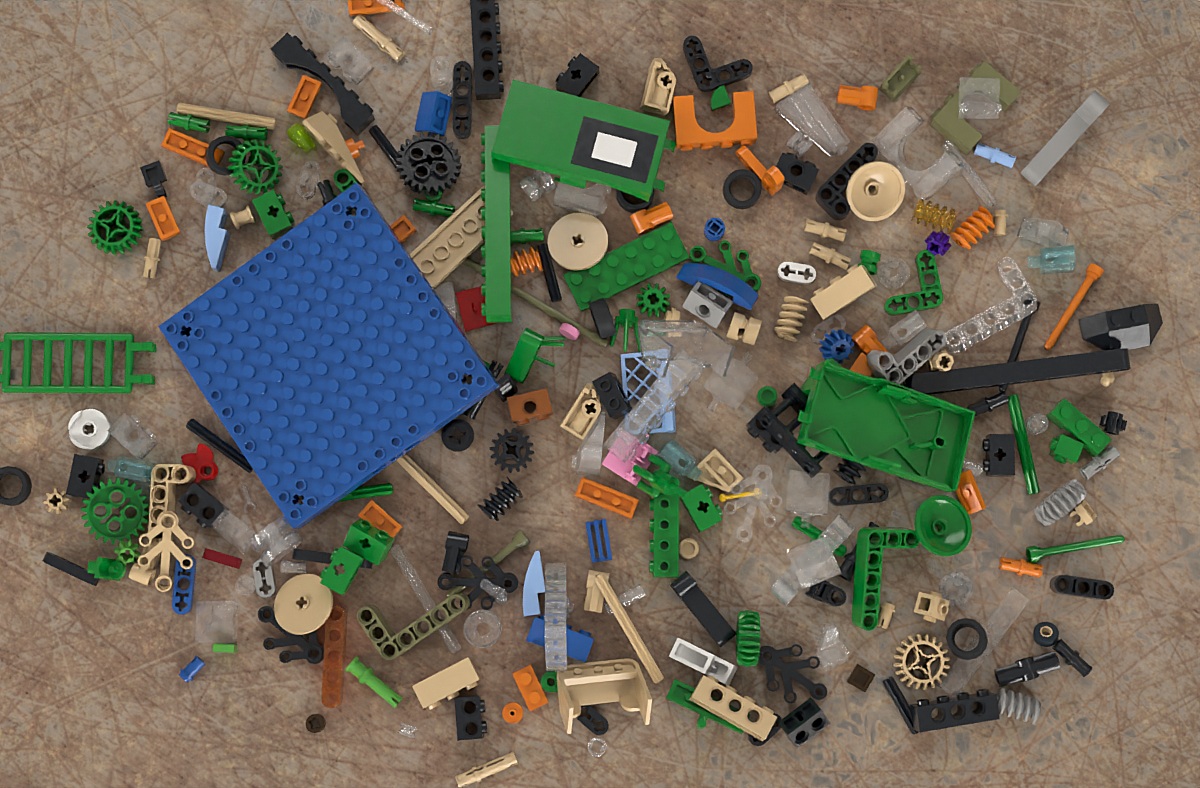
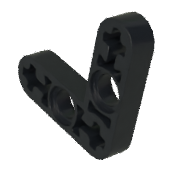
M688 36L684 40L683 50L700 91L710 92L722 85L727 86L747 79L751 75L753 67L751 62L746 59H740L711 70L700 39L696 36ZM689 42L697 44L695 46L696 55L694 56L692 48H688ZM701 59L704 61L705 66L697 69L694 67L693 62ZM740 65L748 67L746 73L739 71L736 72V77H734L732 68H734V71L740 69ZM727 71L730 74V78L726 81L721 80L719 73ZM704 72L706 80H710L707 87L705 84H701L703 82L702 73Z

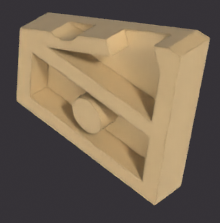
M716 448L687 475L690 479L700 481L726 492H730L744 478Z

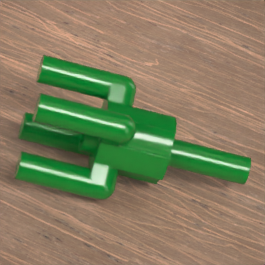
M651 454L648 460L660 467L659 470L651 473L639 465L633 467L634 473L651 482V486L643 481H639L637 484L640 490L650 496L657 498L660 493L669 496L676 494L685 500L690 498V493L679 487L678 478L669 474L671 465L654 454Z

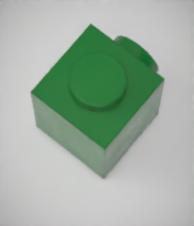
M1060 434L1056 438H1052L1049 449H1051L1049 455L1053 456L1055 461L1066 464V462L1070 464L1077 463L1084 443Z

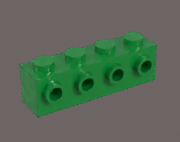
M660 494L657 498H650V511H654L653 519H650L649 531H653V540H649V552H653V560H649V573H653V577L678 578L679 496L676 494L672 496Z

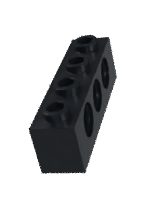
M989 689L976 690L975 694L961 692L957 693L956 697L951 698L947 695L936 697L937 700L933 701L919 699L916 700L917 703L910 704L913 729L920 733L1000 719L997 694L990 692ZM977 702L976 710L972 711V704ZM957 705V712L952 715V707ZM937 708L938 713L936 717L932 718L931 713Z

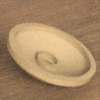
M883 161L869 162L858 168L851 176L846 189V199L851 211L859 218L866 221H880L891 216L901 205L905 194V183L901 173L891 164ZM873 185V189L868 191L869 186Z

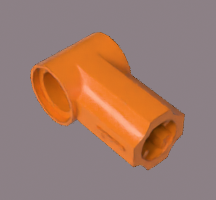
M840 85L837 103L858 106L859 109L867 111L875 110L878 88L873 86H862L859 88Z
M664 202L651 209L640 210L632 214L630 218L638 235H643L653 230L655 226L673 219V214L668 203Z
M864 325L852 336L851 340L854 342V346L866 355L872 350L888 352L877 340V335L868 325Z

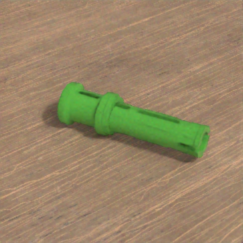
M358 656L345 669L346 672H351L356 676L360 684H367L392 705L393 708L397 706V702L402 700L403 697L399 696L375 676L373 669L361 663Z

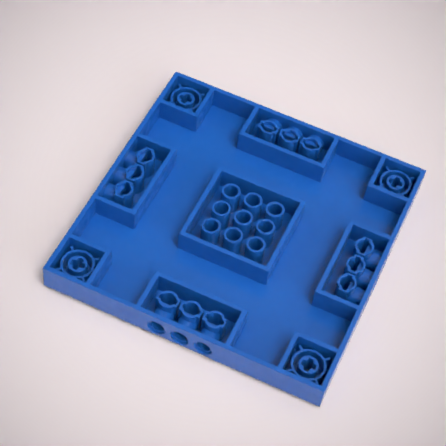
M357 182L158 326L293 529H301L500 386L370 196ZM352 209L357 210V211H355V212L357 213L355 216H352V215H351V214H352V212H351ZM188 328L191 329V331H189L191 333L190 336L186 335L188 333ZM467 375L473 376L471 384L465 383ZM299 496L304 497V499L302 500L304 502L303 504L298 503V500H300L298 498Z

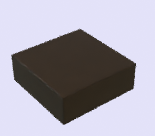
M856 664L846 682L866 692L875 674Z

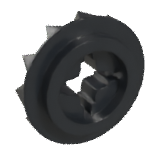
M454 419L443 427L441 433L442 442L449 450L462 452L469 448L474 441L473 428L464 420ZM455 427H457L460 433H466L461 437V444H459L456 438L449 439V437L455 435Z

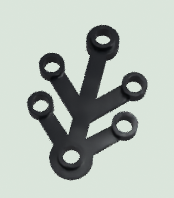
M465 555L461 558V566L469 569L476 578H454L450 573L445 572L439 575L437 584L442 590H449L452 586L476 587L467 595L470 600L467 610L471 608L472 602L488 587H497L488 597L486 596L481 599V607L484 610H489L492 608L493 602L503 593H512L517 589L518 579L513 573H504L494 563L491 556H484L481 561L483 568L490 569L497 577L488 578L473 562L472 557ZM470 559V565H464L463 560ZM490 559L492 561L491 565L486 566L484 560ZM448 579L449 585H443L442 580ZM510 580L512 585L507 587L504 585V582ZM460 600V607L462 608L463 604L462 600ZM489 600L491 602L490 606H484L483 601Z
M263 606L259 609L258 618L261 622H270L288 637L280 639L266 638L263 642L265 649L273 650L276 647L298 645L304 651L292 653L290 651H282L279 655L280 661L289 663L291 660L306 659L311 664H318L323 661L325 649L322 645L318 644L317 630L309 633L310 643L303 639V635L292 634L283 629L278 624L272 607ZM267 610L271 613L268 619L264 617V612ZM268 640L273 641V647H267ZM315 649L319 652L316 658L312 656V651ZM284 653L289 654V660H283L282 656Z
M794 644L789 648L775 650L771 646H762L759 651L758 662L765 666L768 680L766 686L769 691L775 692L780 686L779 682L775 679L773 668L775 666L781 671L785 691L784 700L787 703L792 704L797 700V695L793 692L791 678L810 690V694L814 699L822 700L827 696V688L824 684H815L796 671L803 668L815 669L819 667L820 660L818 657L811 656L805 660L784 663L778 658L789 655L799 657L803 652L802 647ZM795 646H797L800 649V652L797 655L793 654L792 649ZM765 652L771 654L769 660L764 659L763 655ZM812 658L817 660L816 666L810 665ZM775 681L777 687L771 689L769 687L770 682ZM819 687L823 690V693L820 696H818L815 692L816 689ZM792 693L794 695V699L792 701H788L787 694Z

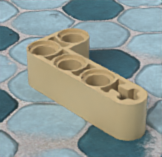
M158 464L154 466L151 472L148 532L158 524L157 519L162 510L175 512L176 484H191L196 479V471L193 467L181 464ZM166 469L167 475L163 479L161 474L162 471ZM185 469L187 474L186 477L182 479L181 472ZM162 490H165L166 496L162 500L160 494ZM166 517L164 519V522L166 524H170L172 522V519L170 517ZM172 532L171 540L173 541L174 533ZM158 534L152 539L151 543L156 545L162 538H159Z

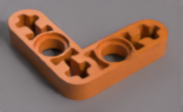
M744 145L735 151L738 159L748 170L758 176L761 185L770 195L773 196L781 189L785 178L776 166L773 165L766 170Z

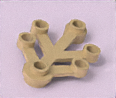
M171 510L161 512L157 519L158 524L148 533H143L139 538L140 545L147 547L151 544L152 539L163 531L162 540L146 554H141L137 561L139 566L147 567L150 561L162 551L160 575L155 581L156 588L161 592L170 590L173 583L172 578L169 576L170 552L180 562L183 569H190L193 565V559L190 556H186L171 540V533L173 532L182 541L181 544L184 548L190 549L194 545V538L187 535L178 526V516ZM166 517H170L172 519V522L170 524H166L164 522V519ZM142 537H148L149 542L143 543ZM190 539L192 544L189 546L185 545L184 540ZM142 557H146L148 559V563L143 564L141 563L140 559ZM188 559L190 560L191 564L189 566H185L183 564V560ZM167 579L168 584L162 585L160 580Z

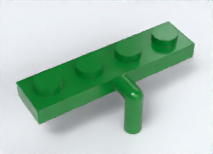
M674 679L666 699L699 714L700 716L695 725L696 729L702 730L706 726V720L710 719L739 734L743 733L742 729L689 700L695 688ZM711 696L712 700L720 701L719 699ZM729 705L731 711L737 712L739 710L738 708Z

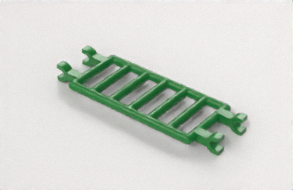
M7 332L4 334V342H0V351H3L0 383H2L1 389L4 393L128 394L132 392L133 384L155 385V376H152V374L133 375L134 352H156V344L153 342H134V335L132 333ZM12 340H24L22 385H10ZM32 340H44L43 385H31ZM53 341H65L63 385H51ZM73 341H85L83 385H71ZM94 341H106L104 385H92ZM114 341H126L124 385H112Z

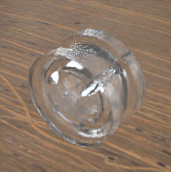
M401 722L402 728L398 730V733L415 739V732L419 728Z
M595 737L589 741L588 752L592 756L599 757L605 753L606 743L603 739ZM595 741H598V744L599 742L603 744L599 753H596V750L595 752L591 750Z

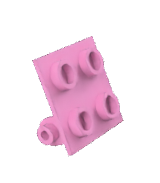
M623 429L602 462V465L636 486L642 477L633 472V467L639 465L647 470L651 463L648 460L651 454L656 455L658 451Z

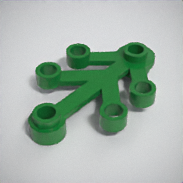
M722 241L719 244V251L723 254L726 265L706 255V251L702 246H694L690 250L689 256L694 263L703 262L709 266L724 270L738 277L746 284L749 280H752L755 286L751 288L755 292L760 289L761 279L757 274L752 273L747 251L740 250L736 256L737 261L742 264L744 272L742 274L736 270L730 251L731 244L728 241ZM726 244L729 249L722 250L721 245ZM699 252L701 257L695 258L694 253ZM741 253L746 255L745 260L739 258Z

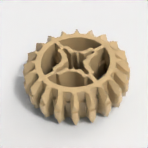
M916 634V641L912 636H908L909 644L902 640L901 644L904 646V649L897 647L896 650L901 652V654L893 656V658L899 659V663H893V666L901 668L895 672L896 675L903 673L904 675L900 681L904 682L909 679L907 686L911 687L915 683L914 688L916 690H919L921 684L923 690H927L928 683L931 688H935L934 680L941 684L942 679L939 676L947 677V673L943 672V668L950 669L949 665H944V661H949L950 657H943V654L947 653L948 650H940L943 643L938 642L935 645L937 638L932 637L929 641L928 634H924L923 640L920 634ZM917 645H927L934 653L925 655ZM912 648L913 660L906 665V656ZM920 656L924 659L929 658L923 663L924 668H922V665H916L920 661ZM937 659V668L931 675L930 664ZM919 669L926 679H917L909 671Z

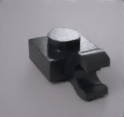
M158 160L140 167L146 186L148 188L153 186L156 196L167 197L162 185L163 182L167 181L161 162Z

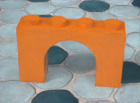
M754 91L733 92L734 121L727 130L720 133L707 132L698 125L695 118L693 95L674 96L672 105L676 149L681 148V151H690L694 147H701V149L707 150L712 149L713 146L730 148L737 144L746 147L752 146L757 141Z

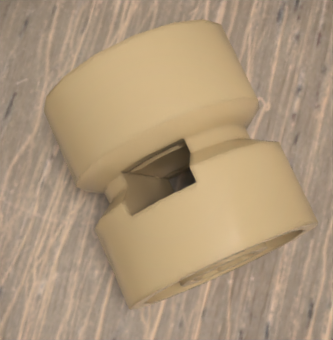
M734 312L726 337L734 340L741 338L743 343L754 346L762 320L752 317L746 319L745 315Z

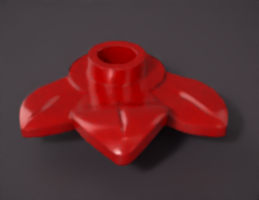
M199 443L196 453H188L181 456L183 465L191 466L196 471V479L193 482L211 481L218 475V466L213 462V452L205 444ZM207 467H210L212 470L209 475L206 473Z

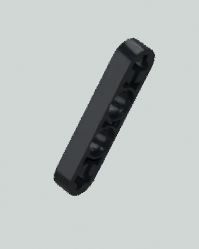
M459 61L453 69V132L458 139L463 140L467 139L472 131V70L469 63ZM461 67H465V70L468 71L464 73L465 81L461 80V74L457 72L461 70ZM466 86L468 88L467 94L459 95L457 93L458 87ZM460 105L467 106L468 112L465 115L457 113V108ZM460 120H464V127L468 129L464 131V134H460V131L457 130L461 127Z
M293 549L292 559L331 564L332 560L330 557L332 553ZM364 559L360 568L372 569L373 563Z

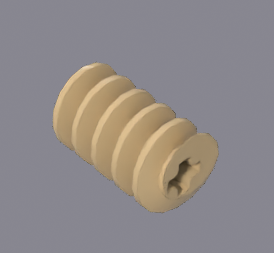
M786 296L784 301L787 304H782L781 308L784 311L779 313L782 319H778L776 322L780 327H775L774 332L780 338L797 342L798 339L793 334H800L796 326L803 325L798 319H805L801 311L808 310L803 304H808L809 302L795 296Z

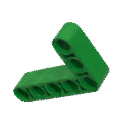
M863 527L859 530L857 535L851 617L852 623L856 627L872 631L878 624L883 548L912 549L917 547L920 541L915 530L904 527Z

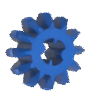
M831 329L830 335L824 333L826 338L825 340H820L823 346L819 348L820 352L823 353L822 357L825 360L833 358L839 364L843 363L844 358L849 360L848 355L849 353H854L851 348L855 345L851 340V335L840 329L838 331Z

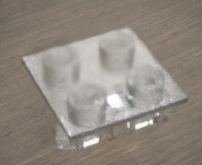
M960 77L958 118L999 119V112L1002 111V104H999L1000 78Z

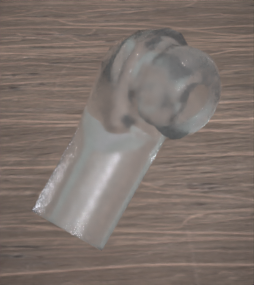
M488 579L481 581L480 587L496 598V602L505 603L507 601L508 594L505 589L494 585Z

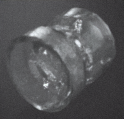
M798 130L785 145L789 149H793L796 155L801 158L814 143L810 139H805L804 134Z
M1035 413L1024 421L1026 431L1030 435H1038L1045 432L1048 428V419L1041 413Z

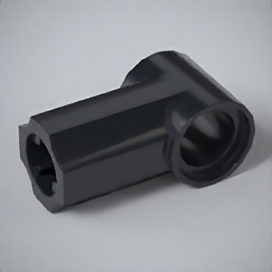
M452 531L448 532L442 571L460 574L461 558L466 553L469 535Z

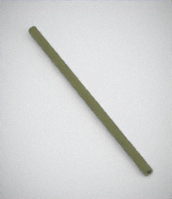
M468 257L462 262V264L482 275V265ZM511 283V293L560 322L572 325L580 334L605 348L609 342L607 339H601L595 332Z

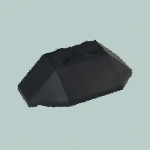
M1141 304L1098 313L1078 320L1083 340L1090 342L1103 351L1122 348L1132 350L1150 346L1163 324L1158 304Z

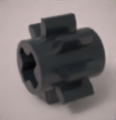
M1108 411L1107 415L1101 416L1099 425L1104 426L1103 432L1119 435V431H1125L1127 421L1123 420V414Z

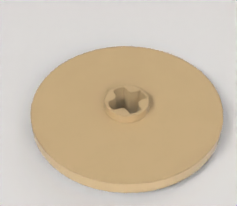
M568 214L559 219L551 228L548 235L549 252L554 261L566 269H588L596 265L607 251L608 234L606 228L599 219L590 214ZM581 238L582 243L575 245L574 239L578 240Z
M314 574L297 575L288 580L278 591L274 602V615L278 624L287 632L297 635L308 634L320 628L328 619L333 607V594L330 588L320 583L322 578ZM305 600L307 604H304L302 608L300 604H303Z

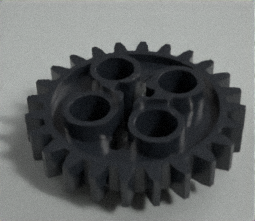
M421 132L420 138L413 135L412 141L406 139V145L401 144V151L397 152L396 164L398 166L396 172H401L399 179H405V186L411 184V191L418 188V194L425 190L426 196L429 195L430 191L437 195L438 189L444 193L445 186L451 189L452 183L456 184L457 177L460 176L461 171L459 169L462 166L459 163L461 156L457 155L458 149H452L453 142L446 144V137L440 140L439 134H437L433 138L431 132H429L428 137H425L423 132ZM437 151L440 155H434L432 152ZM417 154L421 158H414L412 155ZM442 169L445 173H438L436 170ZM422 172L426 176L420 177L417 173Z

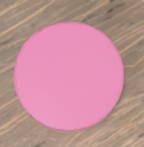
M562 323L559 328V332L571 340H577L580 334L575 327L567 323Z

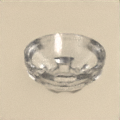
M475 611L467 617L464 623V635L467 641L478 648L492 646L501 635V622L491 611ZM480 623H487L490 630L488 634L480 635L478 633L477 627Z

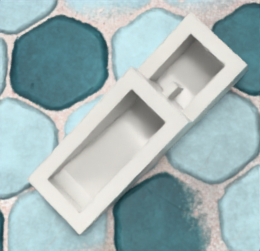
M677 638L669 657L707 676L715 677L728 686L738 668L680 638Z

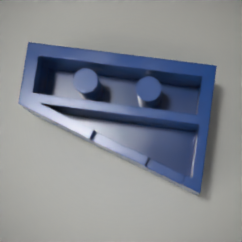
M543 615L540 618H534L526 641L586 662L594 638H591L592 633L581 629L579 633L572 631L571 625L560 622V625L551 623L552 618Z

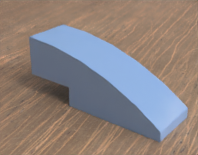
M208 205L205 218V244L211 267L216 272H220L230 233L223 229L228 213L224 208Z
M535 551L525 577L523 588L524 617L541 614L538 594L545 593L546 589L540 551Z

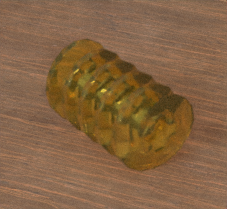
M921 198L914 208L911 221L914 217L917 218V224L924 220L925 227L931 222L932 229L940 225V232L946 227L950 235L956 219L955 209L952 208L947 213V206H943L939 210V204L936 203L932 208L931 201L924 205V199Z

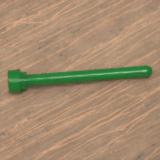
M1115 535L1047 548L1037 547L1036 545L1026 547V555L1029 563L1039 562V559H1042L1043 556L1124 542L1125 538L1123 535Z

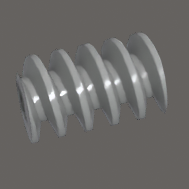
M1000 688L997 693L1000 715L1007 710V717H1010L1014 712L1015 719L1018 720L1023 715V722H1026L1031 717V724H1035L1040 714L1041 701L1038 702V699L1035 697L1030 700L1028 695L1022 698L1021 693L1014 695V692L1011 690L1006 693L1005 688Z

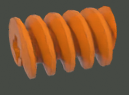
M980 206L978 211H974L972 216L966 219V222L961 223V227H957L955 232L950 233V236L960 247L970 250V242L975 245L977 244L975 237L982 239L983 235L981 232L989 233L987 226L992 229L995 227L992 222L993 217L986 208Z
M530 247L528 254L525 249H522L520 256L517 251H514L513 257H511V272L516 277L519 275V270L526 275L527 268H529L531 273H534L535 266H537L539 271H542L538 249L535 252Z

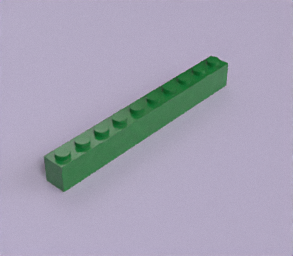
M499 125L485 126V133H481V145H485V152H481V163L485 164V170H481V182H485V189H481V200L485 201V208H481V218L485 220V226L481 227L482 239H485V245L481 246L482 258H485V265L481 266L482 277H485V284H482V296H485V303H482V316H486L487 323L512 322L510 163L498 159L491 160V153Z

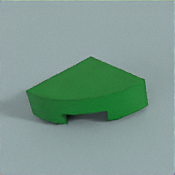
M724 85L718 87L712 95V111L731 105Z

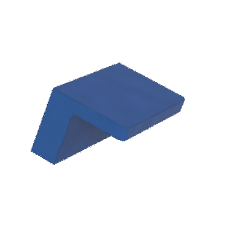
M439 91L423 92L415 131H428L435 135L445 136L452 97Z

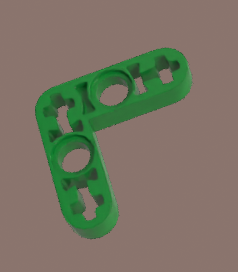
M922 250L917 254L915 264L921 291L892 296L887 299L884 304V310L888 315L897 316L934 309L942 303L943 293L934 254L928 250ZM923 255L926 258H930L927 262V267H932V269L925 270L924 272H922V269L926 268L925 263L920 261ZM924 275H933L934 283L926 284L924 282ZM931 294L934 297H938L935 304H933V301H926L924 303L926 306H923V299L930 298ZM911 297L917 298L919 301L918 307H910L908 299ZM901 299H904L906 310H903V306H899L896 308V311H893V308L888 306L892 301H894V304H901Z

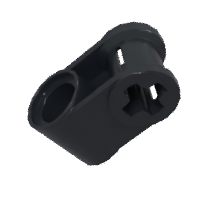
M813 575V582L809 591L805 592V595L833 607H839L845 603L847 597L844 590ZM833 592L841 594L842 600L840 603H834L831 600Z

